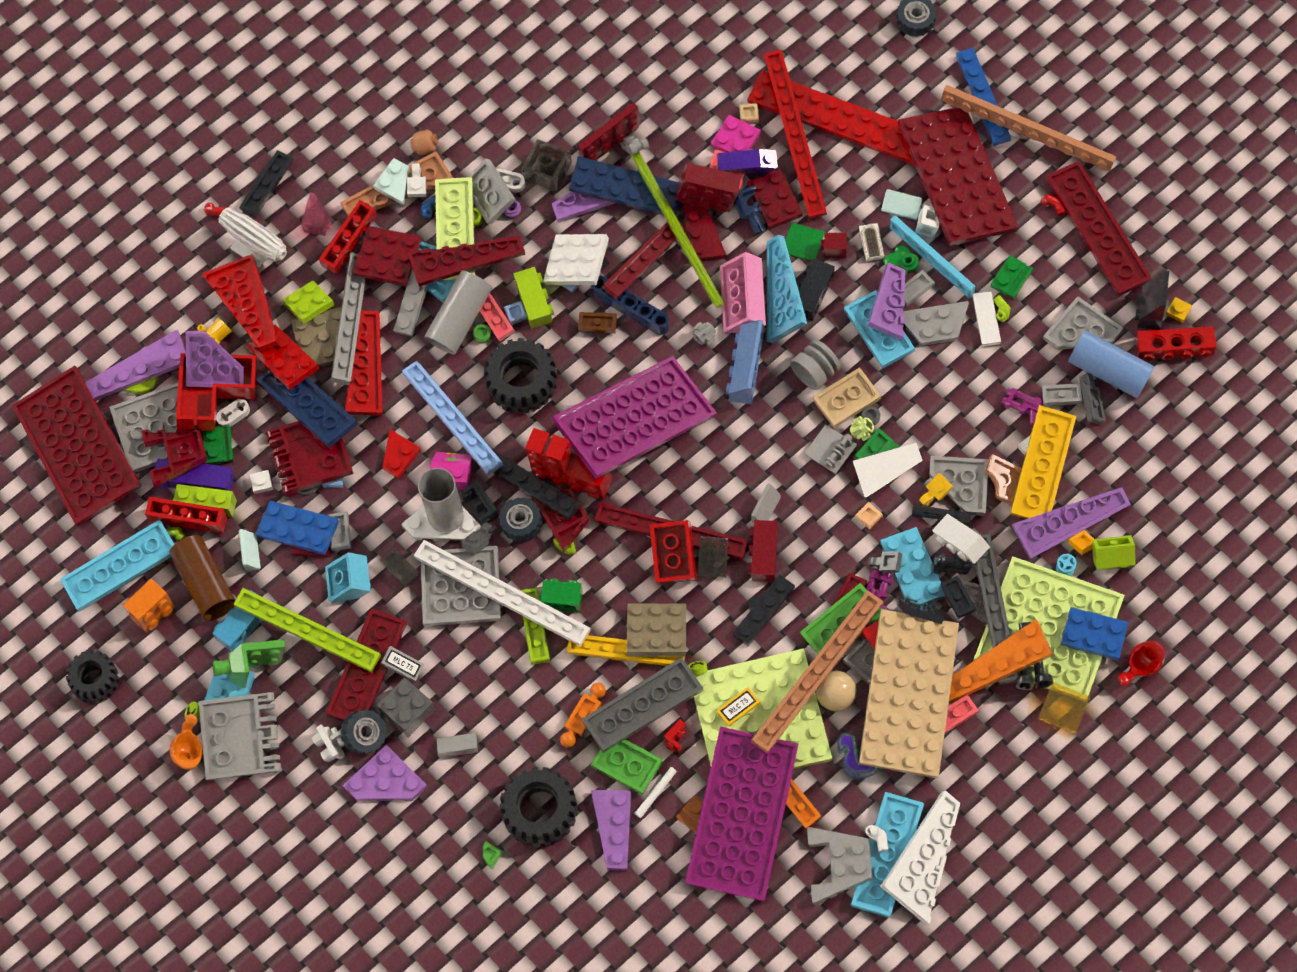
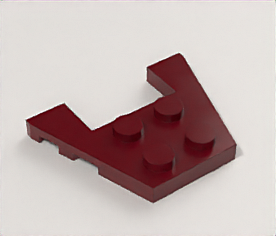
M158 430L157 432L141 431L145 447L165 443L169 466L150 470L154 487L207 462L200 430H176V432H165V430Z

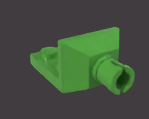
M284 640L240 644L229 654L227 660L213 661L214 677L229 675L230 681L240 688H246L249 667L253 668L263 664L273 666L281 663L285 649Z

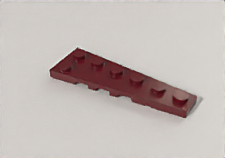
M520 236L480 241L477 244L467 245V243L460 244V246L450 248L445 246L437 250L424 249L407 252L418 287L457 276L461 271L470 272L525 255Z

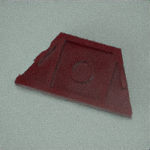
M572 489L560 490L579 502ZM531 497L540 509L542 517L563 552H565L589 522V517L581 506L569 521Z

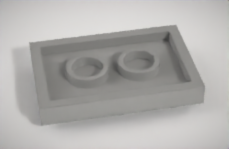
M485 159L468 177H472L473 202L488 224H492L515 201V198L491 160Z

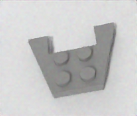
M812 827L807 828L809 847L825 845L830 847L832 883L811 885L813 905L820 904L821 901L829 897L831 899L840 892L847 889L851 890L873 880L870 841L868 838Z

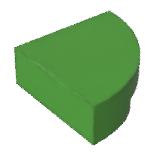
M485 841L483 845V858L488 867L493 869L503 851Z

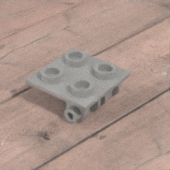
M825 425L804 455L836 474L857 444L851 441V435H842Z

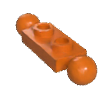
M593 684L590 688L591 695L589 696L584 693L564 725L565 729L569 731L563 733L560 737V743L563 747L570 748L574 746L576 742L575 735L580 737L584 735L587 728L583 724L582 718L601 707L602 703L597 699L602 698L606 693V688L603 684Z

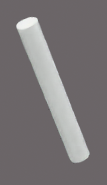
M673 767L669 768L635 812L637 817L642 818L677 771Z

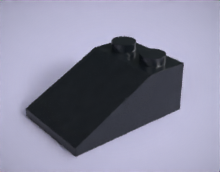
M1164 271L1144 284L1141 293L1138 292L1136 304H1140V308L1136 309L1135 312L1138 328L1161 329L1167 303L1169 271Z

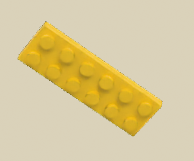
M1039 405L1010 515L1027 519L1052 510L1076 420L1075 415Z

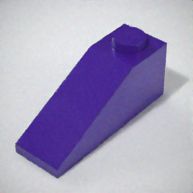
M756 149L717 154L718 170L725 172L766 175L778 168L776 150Z

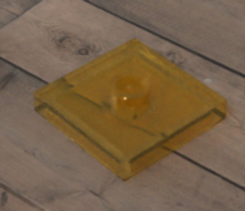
M1053 682L1038 719L1076 734L1090 696Z

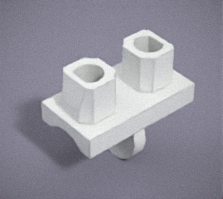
M323 725L316 727L318 732L312 737L314 744L318 747H321L323 744L327 746L321 752L323 760L330 762L335 758H344L346 755L341 748L344 742L341 739L340 731L336 727L332 729L330 727H323Z

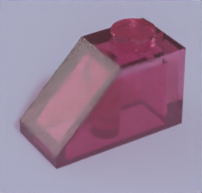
M310 192L301 223L304 233L325 236L327 229L329 230L331 227V219H329L326 209L316 195Z

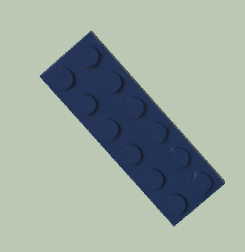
M580 156L577 157L569 191L663 215L640 172ZM654 176L676 216L680 201L676 200L678 182Z
M269 370L256 379L259 386L328 448L358 425L351 415L309 378H306L291 390L282 384Z

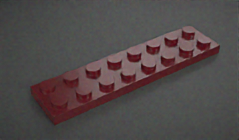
M1080 161L1046 175L1047 182L1057 198L1062 202L1066 213L1118 297L1151 281V275Z

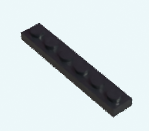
M492 449L503 463L502 467L493 472L494 475L569 521L580 509L581 505L579 502Z

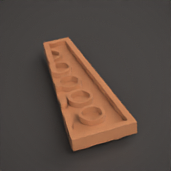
M436 151L413 163L420 164L421 177H426V192L435 189V180L453 178ZM411 164L409 165V177H413ZM373 185L340 202L347 216H349L359 200L375 210L397 203L395 200L376 191ZM407 190L405 191V199L411 198L407 196Z

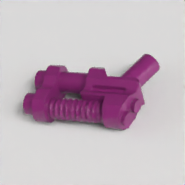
M1008 388L1005 395L1009 397H1004L1001 404L1005 405L1004 408L1018 410L1019 414H1029L1030 426H1033L1039 405L1042 406L1043 400L1039 397L1035 398L1026 393L1019 392L1016 388ZM1014 398L1024 400L1023 404L1013 401Z
M874 570L870 573L866 590L879 599L885 600L887 588L893 581L891 579L892 575L885 573L882 576L881 571ZM876 582L881 583L879 590L874 589ZM884 604L881 606L882 609L889 610Z

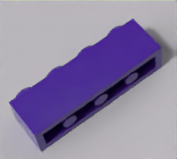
M158 458L155 469L169 466L168 459ZM201 464L157 487L164 490L169 488L176 489L177 484L231 491L235 474L231 467Z

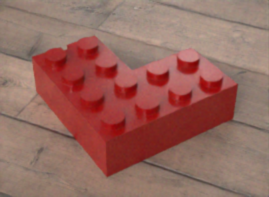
M180 353L176 410L177 430H194V427H198L200 431H215L217 398L255 399L256 355H231L244 367V384L213 383V387H186V353Z
M533 428L525 446V451L532 473L543 481L545 479L552 481L558 487L566 486L572 489L573 492L586 493L593 499L605 498L612 481L611 472L595 479L579 456L573 454L570 440L554 434L546 452H544V447L550 433Z

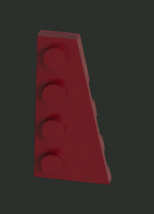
M683 203L686 234L699 260L707 261L727 258L707 208Z

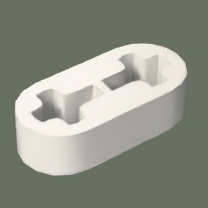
M237 399L220 410L216 415V420L221 427H227V425L231 427L249 414L250 407L244 399ZM241 406L244 408V410H238L237 407ZM225 416L228 418V421L225 422L222 417Z

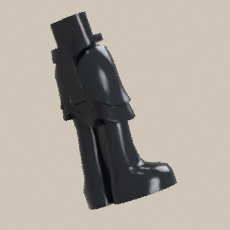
M1031 622L1019 623V630H1021ZM1043 660L1034 664L1035 688L1043 689L1053 684V677L1051 674L1045 673ZM1030 667L1021 670L1020 676L1015 681L1016 688L1022 690H1031L1034 684Z

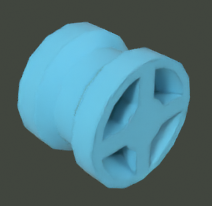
M1070 554L1061 555L1057 560L1056 571L1072 576L1077 564L1075 557Z

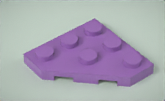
M186 331V387H213V383L244 384V367L207 332Z
M386 745L355 773L343 787L357 801H413L427 788V785Z

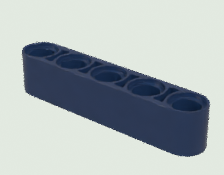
M599 275L597 285H591L594 297L658 335H664L669 331L668 315L628 290L616 300L603 288H596L598 285L603 286L609 280L606 277ZM629 303L634 304L631 307L626 306ZM643 313H649V315H647V316H643V315H641V314H643ZM664 322L663 325H658L657 323Z

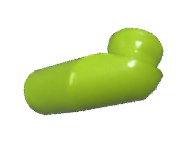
M180 527L166 528L170 537L174 536L176 540L184 537Z

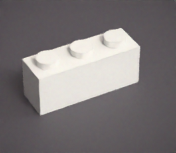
M949 514L932 530L937 536L935 540L944 547L946 545L947 549L953 554L957 552V555L965 562L969 560L975 564L990 548L981 535Z

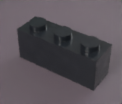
M813 259L811 265L808 264L805 270L806 277L804 280L801 279L798 285L805 317L812 321L835 275V266L817 259Z

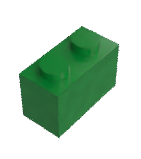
M557 579L543 580L540 602L555 610L581 612L582 583L575 580L560 582Z

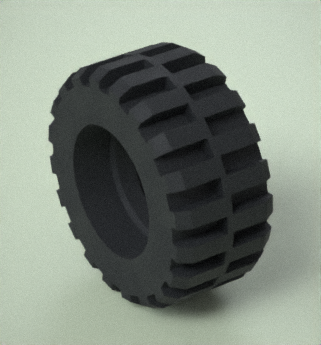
M518 338V341L510 339L507 340L505 345L503 343L497 346L498 350L494 349L490 353L491 358H487L485 362L486 367L484 368L486 386L494 403L498 406L502 405V409L506 411L512 409L513 413H519V411L529 413L530 409L535 411L540 408V404L545 405L548 402V397L552 398L554 389L557 387V371L550 351L544 349V345L541 343L535 344V341L532 339H528V341H524V338ZM517 365H529L538 371L536 379L526 386H511L503 380L506 372Z
M532 767V771L529 772L526 769L520 771V776L514 775L511 777L512 782L510 784L506 783L504 786L505 792L501 793L500 812L507 831L512 834L514 839L517 841L521 840L527 846L531 843L534 847L540 848V844H545L547 847L551 846V842L554 840L557 843L560 842L562 835L565 834L567 836L571 832L570 827L575 825V816L578 813L577 801L572 785H569V781L565 776L561 777L560 773L556 770L550 772V769L547 767H543L542 770H538V767ZM535 792L549 793L557 800L556 812L552 817L543 822H530L524 819L520 812L523 800Z

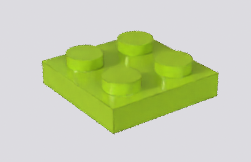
M314 281L309 282L282 299L284 305L303 324L334 306L333 300Z

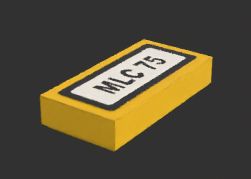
M747 687L716 711L727 726L730 727L757 707L760 701Z

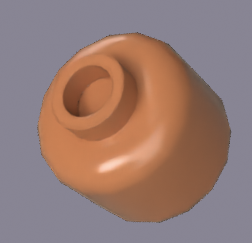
M430 130L417 132L410 139L413 152L420 156L433 153L436 150V145L439 143L437 135L432 134Z

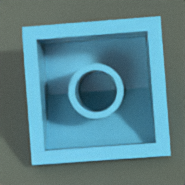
M346 553L325 566L329 602L359 599L371 592L367 556Z

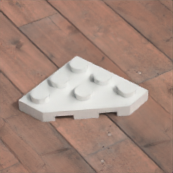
M424 506L402 523V527L414 540H460L462 542L473 531L479 533L481 528L480 524L464 507L463 522L452 532L442 533L433 529L429 524Z

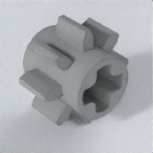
M699 322L694 327L695 333L693 337L699 344L707 343L710 345L715 340L716 330L709 322L703 324Z

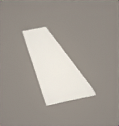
M917 443L854 460L853 463L864 497L876 492L920 463L922 458Z

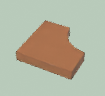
M992 454L984 473L994 482L996 489L995 498L1012 506L1022 468Z

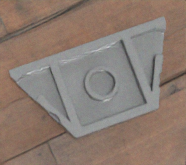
M965 301L903 311L904 325L920 346L957 341L969 303Z

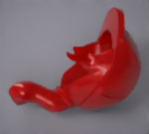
M1144 641L1136 645L1130 654L1129 671L1121 673L1118 677L1120 685L1127 687L1129 682L1133 681L1138 675L1146 677L1157 673L1165 660L1164 648L1155 641Z

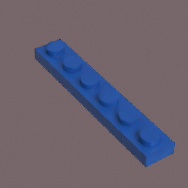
M974 48L957 52V61L972 96L998 106ZM982 119L993 146L1011 141L1010 133L1006 127L998 126L994 122Z

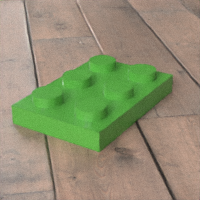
M625 739L604 753L600 749L591 767L643 795L663 760Z

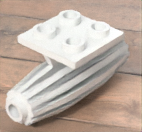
M229 207L225 208L219 215L218 222L237 239L230 247L231 250L242 257L253 254L258 268L267 258L279 261L286 256V246L282 243V240L251 217Z

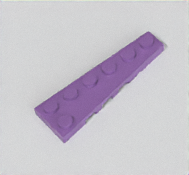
M179 331L171 332L86 381L95 401L179 368L180 353H186Z
M1120 487L1011 525L1030 559L1131 504L1123 488Z

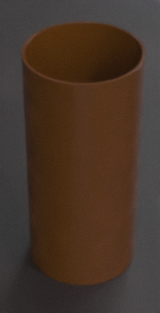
M192 535L175 543L169 550V555L203 619L211 621L225 616L230 609L234 608L236 600L203 538L200 535Z

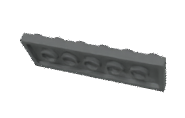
M681 657L582 718V722L604 753L701 693L703 687Z

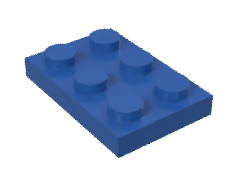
M1070 607L1061 646L1119 661L1129 622Z

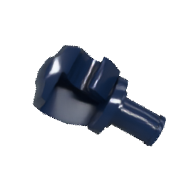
M750 186L739 190L734 205L742 220H749L754 235H757L758 232L759 234L764 232L765 228L759 218V215L762 213L761 207L757 208L759 202H755L753 206L747 205V201L754 196L756 191L755 186Z

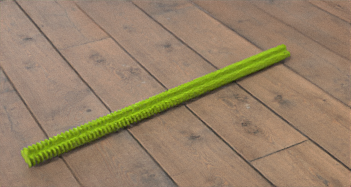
M639 151L634 155L631 154L632 160H634L651 194H653L652 196L657 201L687 259L690 260L689 262H691L690 264H692L691 266H693L701 284L704 285L703 287H705L704 289H706L705 291H707L706 293H708L714 307L720 308L724 306L721 296L715 289L693 246H691L692 244H690L687 235L684 233L667 199H665L648 165L643 160Z

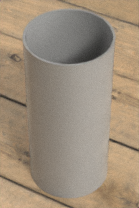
M461 271L424 338L435 347L455 355L490 294L492 286L470 272Z
M433 468L426 471L419 479L418 490L429 524L438 532H452L462 524L464 519V511L454 477L449 471L442 468Z

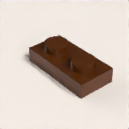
M579 313V332L616 334L617 313Z

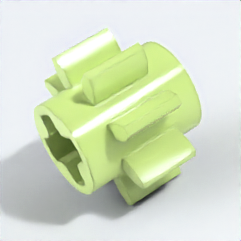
M861 416L855 418L854 422L851 423L850 432L854 438L858 440L862 438L865 441L873 434L874 425L869 418L865 417L862 419Z

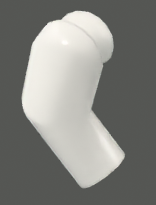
M876 825L867 826L865 832L877 842L878 852L888 851L886 832Z

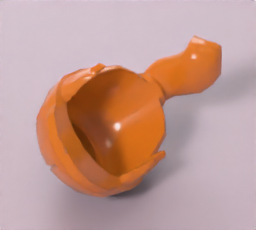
M191 713L184 716L185 722L182 724V731L172 740L169 746L172 761L179 767L187 770L194 769L199 764L203 755L202 743L191 731L197 724V717Z

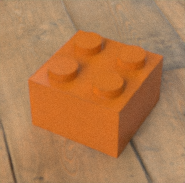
M152 578L123 604L130 618L146 633L155 629L159 621L163 617L170 615L175 607L168 594Z

